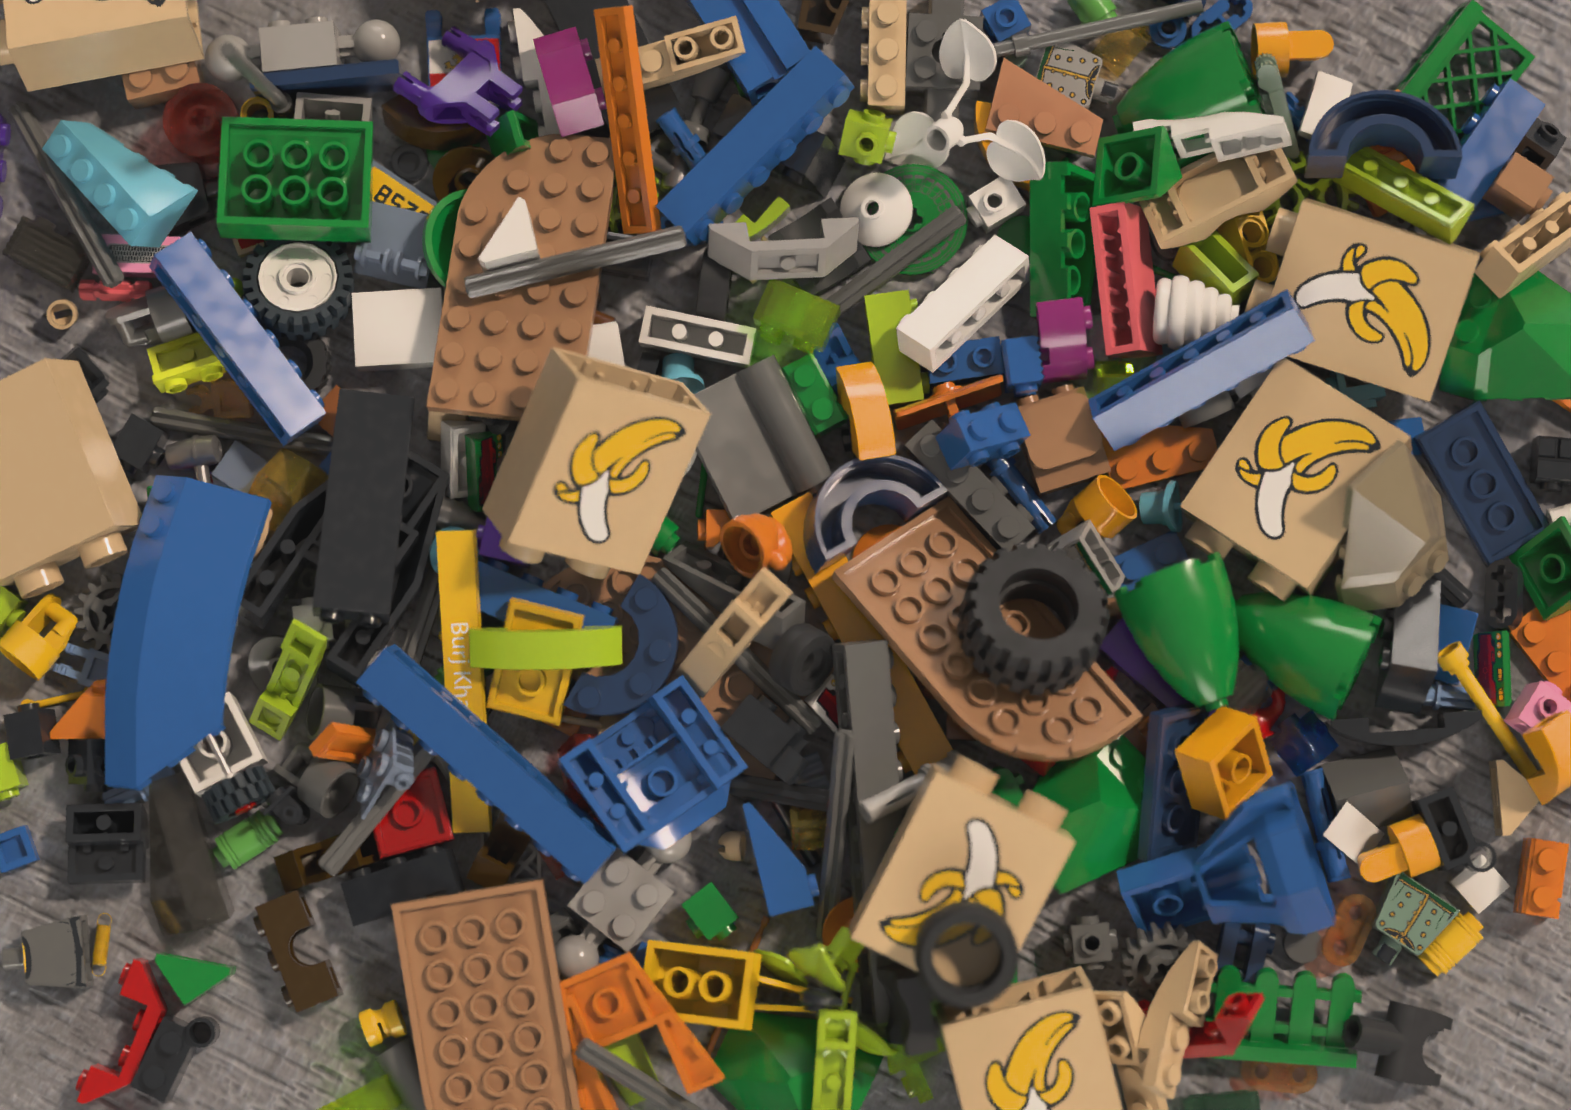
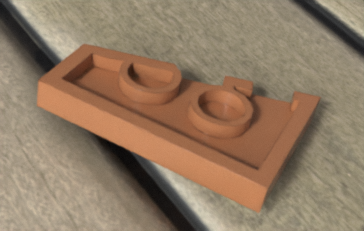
M1003 57L985 132L996 134L998 126L1003 121L1015 120L1032 129L1042 146L1094 158L1103 119Z

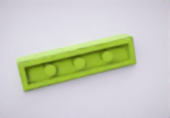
M1370 147L1362 148L1351 155L1345 164L1342 178H1331L1334 182L1448 245L1455 241L1474 209V204Z

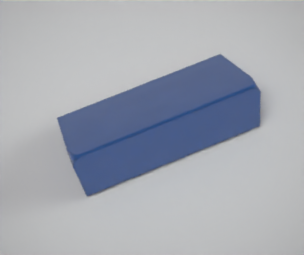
M1440 604L1438 652L1456 641H1460L1468 652L1478 613ZM1438 664L1434 681H1441V683L1451 686L1458 685L1460 681L1456 675H1450L1448 671H1443Z

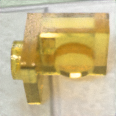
M1147 26L1106 34L1091 53L1103 59L1102 64L1116 77H1120L1141 51L1152 42L1151 37L1147 34L1149 29Z
M789 806L792 849L816 850L824 848L827 813Z

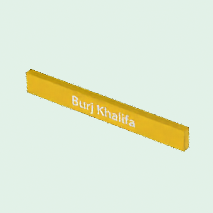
M476 530L437 531L436 542L445 688L487 724L484 668L470 667L469 628H482ZM449 771L453 833L492 831V806L486 804L477 796V788L469 781H462Z

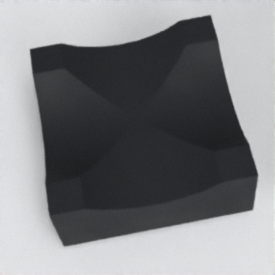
M830 197L796 221L769 235L768 240L817 239L820 237L821 219L844 217L832 197ZM857 241V251L825 277L792 279L807 303L870 265L871 258L861 243Z
M901 963L876 967L878 980L884 986L890 1003V1016L885 1028L887 1041L890 1044L903 1046L904 1054L908 1057L938 1051L936 1038H940V1025L936 1015H932L930 1002L935 997L925 988L918 972Z

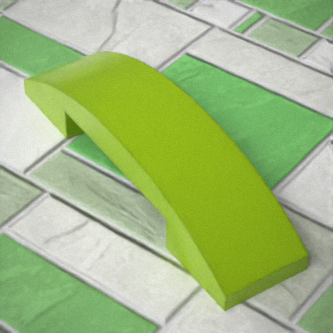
M297 619L291 622L280 647L283 651L266 690L261 694L255 705L249 723L277 740H282L315 678L325 653L327 637Z
M622 625L584 626V629L508 630V628H469L470 667L546 670L622 664Z
M819 1009L812 1110H851L858 1011Z

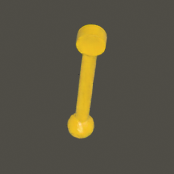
M86 686L83 691L38 701L25 699L20 705L39 703L41 708L77 700L89 687Z

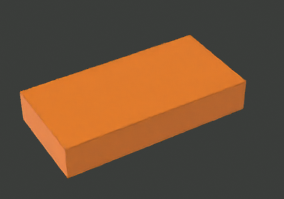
M331 722L313 741L309 749L314 757L359 764L364 755L369 756L373 749L376 729Z

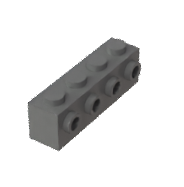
M930 420L904 445L903 450L914 462L928 469L942 482L948 490L946 496L953 500L968 519L998 550L1007 548L1011 552L1013 545L1020 544L1034 531L1035 527L1031 524L1034 520L1033 516L1020 503L1014 506L1005 497L1008 490L996 477L992 476L988 479L979 468L983 464L976 467H970L969 465L950 470L935 438L947 425L943 422L937 425L933 420Z

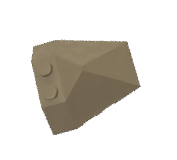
M1398 439L1347 486L1342 527L1348 530L1347 544L1340 546L1339 557L1345 561L1343 575L1339 574L1336 576L1335 586L1338 602L1364 611L1400 607L1410 596L1416 595L1431 576L1440 572L1449 560L1441 495L1406 444Z

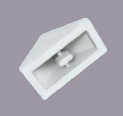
M517 198L479 256L478 260L483 272L540 259L530 213L524 199Z

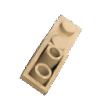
M732 16L664 36L665 40L638 47L643 89L648 90L695 75L745 54L746 51L737 17ZM600 58L595 59L603 94L605 96Z
M764 567L742 593L725 609L675 673L679 677L683 675L692 689L702 698L705 697L793 592Z
M1192 941L1167 973L1149 1007L1140 1033L1137 1049L1148 1055L1142 1086L1160 1098L1174 1099L1176 1087L1181 1079V1064L1184 1050L1189 1042V1027H1203L1205 1014L1210 1006L1209 995L1213 977L1217 972L1218 955L1200 941Z
M1093 991L1110 1062L1117 1065L1127 1110H1168L1165 1098L1158 1097L1142 1086L1148 1055L1137 1049V1045L1146 1018L1145 1014L1136 1001L1125 991Z

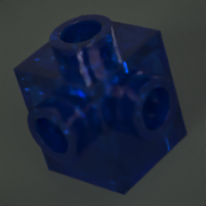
M1310 710L1300 718L1296 713L1291 714L1277 725L1280 732L1270 740L1279 757L1285 761L1296 777L1321 762L1339 746L1328 732L1326 725L1319 720L1313 710Z

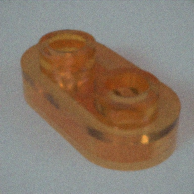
M1361 894L1347 895L1339 902L1335 914L1337 921L1334 926L1327 928L1322 939V955L1333 965L1348 966L1354 963L1359 957L1371 931L1372 924L1376 918V907L1370 898ZM1355 905L1361 909V916L1357 920H1353L1349 916L1350 908ZM1337 940H1343L1346 944V949L1342 954L1335 953L1333 945Z
M1243 1060L1240 1068L1243 1081L1251 1088L1263 1091L1306 1093L1315 1086L1318 1078L1315 1065ZM1260 1064L1266 1065L1268 1069L1267 1075L1264 1078H1257L1255 1075V1068ZM1301 1067L1305 1071V1078L1302 1081L1296 1082L1292 1074L1296 1068Z

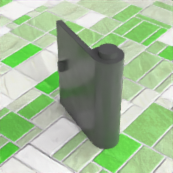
M771 355L693 394L711 413L695 450L730 520L741 515L760 513L807 489L813 495L820 490L833 474L775 355Z

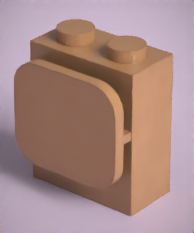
M1073 383L1052 389L1053 396L1039 400L1036 394L1016 401L1031 434L1021 444V448L1036 494L1039 497L1094 480L1099 475L1107 476L1111 472L1102 443V435L1098 425L1092 418L1084 386L1074 389Z

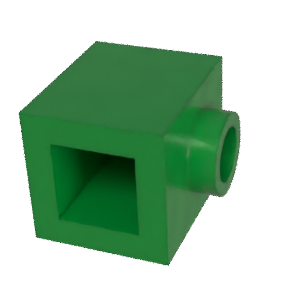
M713 882L707 884L681 904L690 916L685 922L698 939L704 935L708 941L716 937L720 942L737 929L733 922L739 916Z

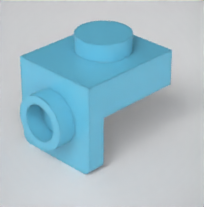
M1332 370L1329 372L1330 378L1325 379L1326 384L1366 409L1377 407L1376 401L1386 396L1384 387L1372 383L1346 388L1344 374Z

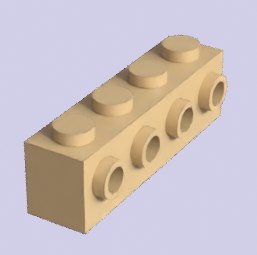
M869 0V7H862L861 29H868V43H861V65H868V79L860 80V102H867V109L879 110L885 113V115H904L907 0Z
M1571 191L1567 194L1565 192L1560 193L1548 205V208L1536 210L1524 225L1521 226L1518 223L1506 233L1503 240L1500 242L1494 240L1480 253V257L1483 260L1474 273L1499 298H1502L1571 248Z

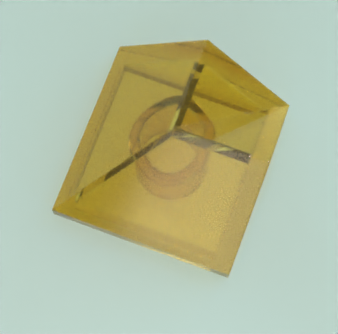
M282 448L258 472L248 494L267 498L272 502L270 507L272 518L269 528L275 532L292 506L327 481L329 476L311 462Z

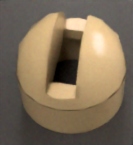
M59 299L49 305L46 313L47 320L56 329H67L76 323L78 310L71 301ZM71 308L73 315L55 319L54 312Z
M730 831L721 835L718 844L725 847L718 849L719 854L724 859L730 861H744L746 855L745 832Z

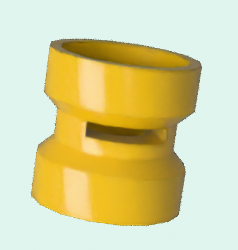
M396 1000L384 1003L382 1008L378 1010L370 1008L359 1012L361 1027L370 1047L382 1044L384 1039L388 1037L399 1038L407 1035L406 1024Z

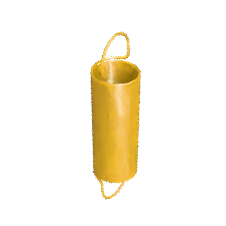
M98 919L92 964H103L101 966H105L108 958L111 926L98 924Z

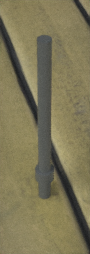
M1191 0L1029 36L1025 32L1012 35L1011 40L992 44L997 58L1013 54L1016 58L1030 55L1031 50L1201 14L1204 12L1202 0Z
M224 43L220 47L221 55L270 101L271 108L279 116L294 119L295 100L288 93L281 92L232 43Z

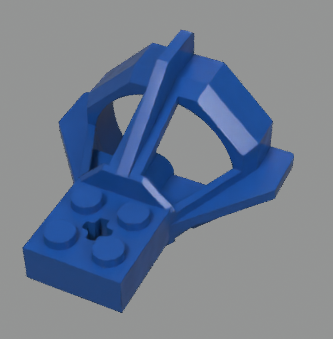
M1291 781L1262 789L1258 793L1253 794L1248 800L1241 802L1208 841L1199 847L1196 845L1189 849L1116 871L1121 895L1137 929L1140 928L1144 932L1150 931V923L1153 922L1157 925V928H1163L1165 922L1170 921L1172 929L1175 930L1180 924L1188 927L1211 919L1213 924L1218 925L1221 922L1269 923L1285 926L1288 933L1305 935L1334 926L1337 921L1335 906L1329 893L1325 874L1305 814L1300 805L1297 790ZM1253 838L1272 894H1264L1260 886L1262 884L1260 872L1254 856L1250 855L1247 844Z

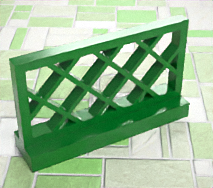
M1469 0L1460 4L1395 89L1429 103L1427 90L1432 84L1444 83L1447 104L1435 105L1433 107L1437 110L1447 109L1448 120L1455 130L1457 137L1458 134L1464 132L1461 129H1457L1455 108L1472 106L1473 113L1479 114L1480 105H1485L1479 100L1477 79L1494 77L1495 84L1498 86L1503 83L1502 76H1509L1505 81L1511 78L1517 82L1535 58L1531 52L1482 12L1484 8L1475 0ZM1478 24L1489 31L1490 47L1473 48L1472 31ZM1498 40H1500L1504 45L1498 46ZM1465 42L1466 49L1459 50V48ZM1510 49L1521 58V61L1514 70L1501 72L1499 50ZM1491 51L1494 73L1476 74L1474 53ZM1466 54L1469 75L1451 77L1449 61L1454 55ZM1443 71L1444 78L1436 79ZM1469 80L1472 101L1454 103L1452 82Z

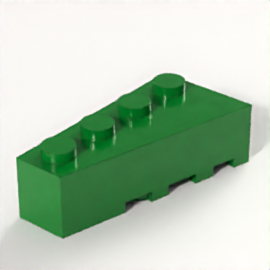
M1067 161L1045 162L1043 178L1041 180H1030V317L1037 319L1035 309L1037 302L1082 297L1083 306H1090L1096 263L1089 208L1092 207L1095 174Z

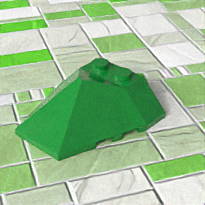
M1537 271L1502 298H1499L1474 273L1441 368L1439 390L1471 401L1480 400L1481 402H1487V399H1509L1510 401H1523V398H1545L1546 400L1571 399V293Z
M1123 734L1090 754L1057 761L1044 777L1039 774L1036 779L1037 782L1032 792L1055 802L1068 811L1060 827L1067 830L1075 841L1053 885V889L1059 895L1065 894L1139 859L1137 857L1146 758Z
M754 1011L751 1031L728 1030L714 1059L715 1064L722 1071L725 1078L713 1084V1086L737 1110H812L819 1020ZM879 1036L887 1045H889L887 1039ZM857 1047L855 1048L851 1110H860L884 1056L871 1054Z

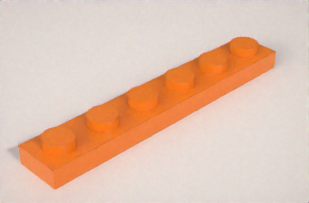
M633 5L594 9L623 234H644L661 230L660 213L656 207L658 198Z

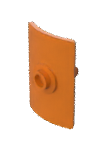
M997 374L965 386H955L953 381L940 384L933 388L934 394L929 398L895 409L893 413L896 427L898 430H902L946 414L949 419L963 408L998 397L1002 394L1000 382L1004 381L1001 374Z

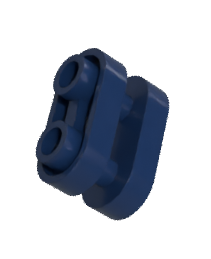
M1222 922L1215 951L1218 955V967L1213 980H1217V973L1221 967L1233 965L1236 946L1239 944L1247 946L1243 968L1236 967L1240 972L1241 982L1255 983L1256 973L1263 968L1266 954L1272 955L1274 950L1276 933L1270 932V924L1253 923L1251 931L1240 929L1241 923Z

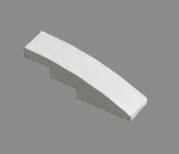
M1222 112L1197 118L1179 120L1146 119L1133 122L1134 131L1157 126H1164L1167 131L1171 130V133L1168 135L1170 139H1173L1171 141L1172 147L1177 149L1180 159L1215 152L1218 162L1292 145L1283 116L1250 112ZM1204 134V138L1184 140L1185 138Z

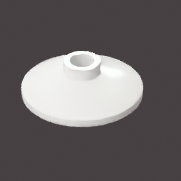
M870 173L859 177L850 184L842 197L840 212L844 218L858 217V241L862 245L883 247L894 243L906 232L912 220L913 204L907 188L898 179L884 173ZM872 202H877L879 205L878 212L874 215H869L867 211L868 205Z

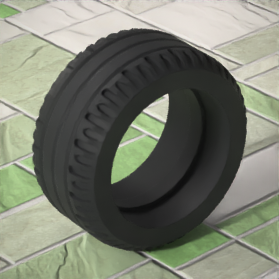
M959 901L940 907L924 921L916 936L914 960L921 982L936 999L957 1008H976L996 1000L1009 988L1017 972L1019 951L1009 924L997 911L981 903ZM973 923L987 928L994 935L999 945L1000 955L996 968L986 979L973 985H956L946 981L939 975L933 963V948L936 941L947 929L958 924Z

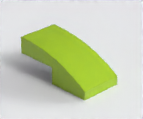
M778 196L755 223L744 214L735 223L746 222L749 240L755 241L771 231L790 213V205Z

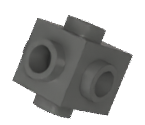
M1099 915L1076 917L1077 924L1067 925L1068 933L1062 934L1065 957L1071 956V963L1081 964L1083 970L1103 969L1104 961L1113 960L1112 952L1118 951L1116 929H1109V922H1099ZM1089 936H1095L1099 941L1098 947L1092 951L1088 950L1085 946V940Z

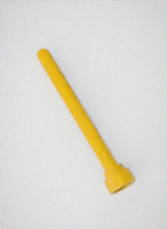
M1460 641L1447 645L1438 652V664L1443 671H1448L1450 675H1456L1478 710H1481L1482 716L1524 778L1528 779L1538 770L1469 669L1468 652Z

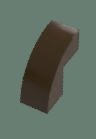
M400 94L381 105L384 125L403 141L423 149L449 151L460 146H473L487 139L486 134L468 123L441 124L427 120L419 114L418 106Z
M503 811L500 812L489 838L476 855L466 878L485 888L507 884L532 839L524 830L518 831L509 825L504 818L505 813Z
M374 831L371 832L335 876L327 873L318 862L340 834L273 857L285 893L381 861Z

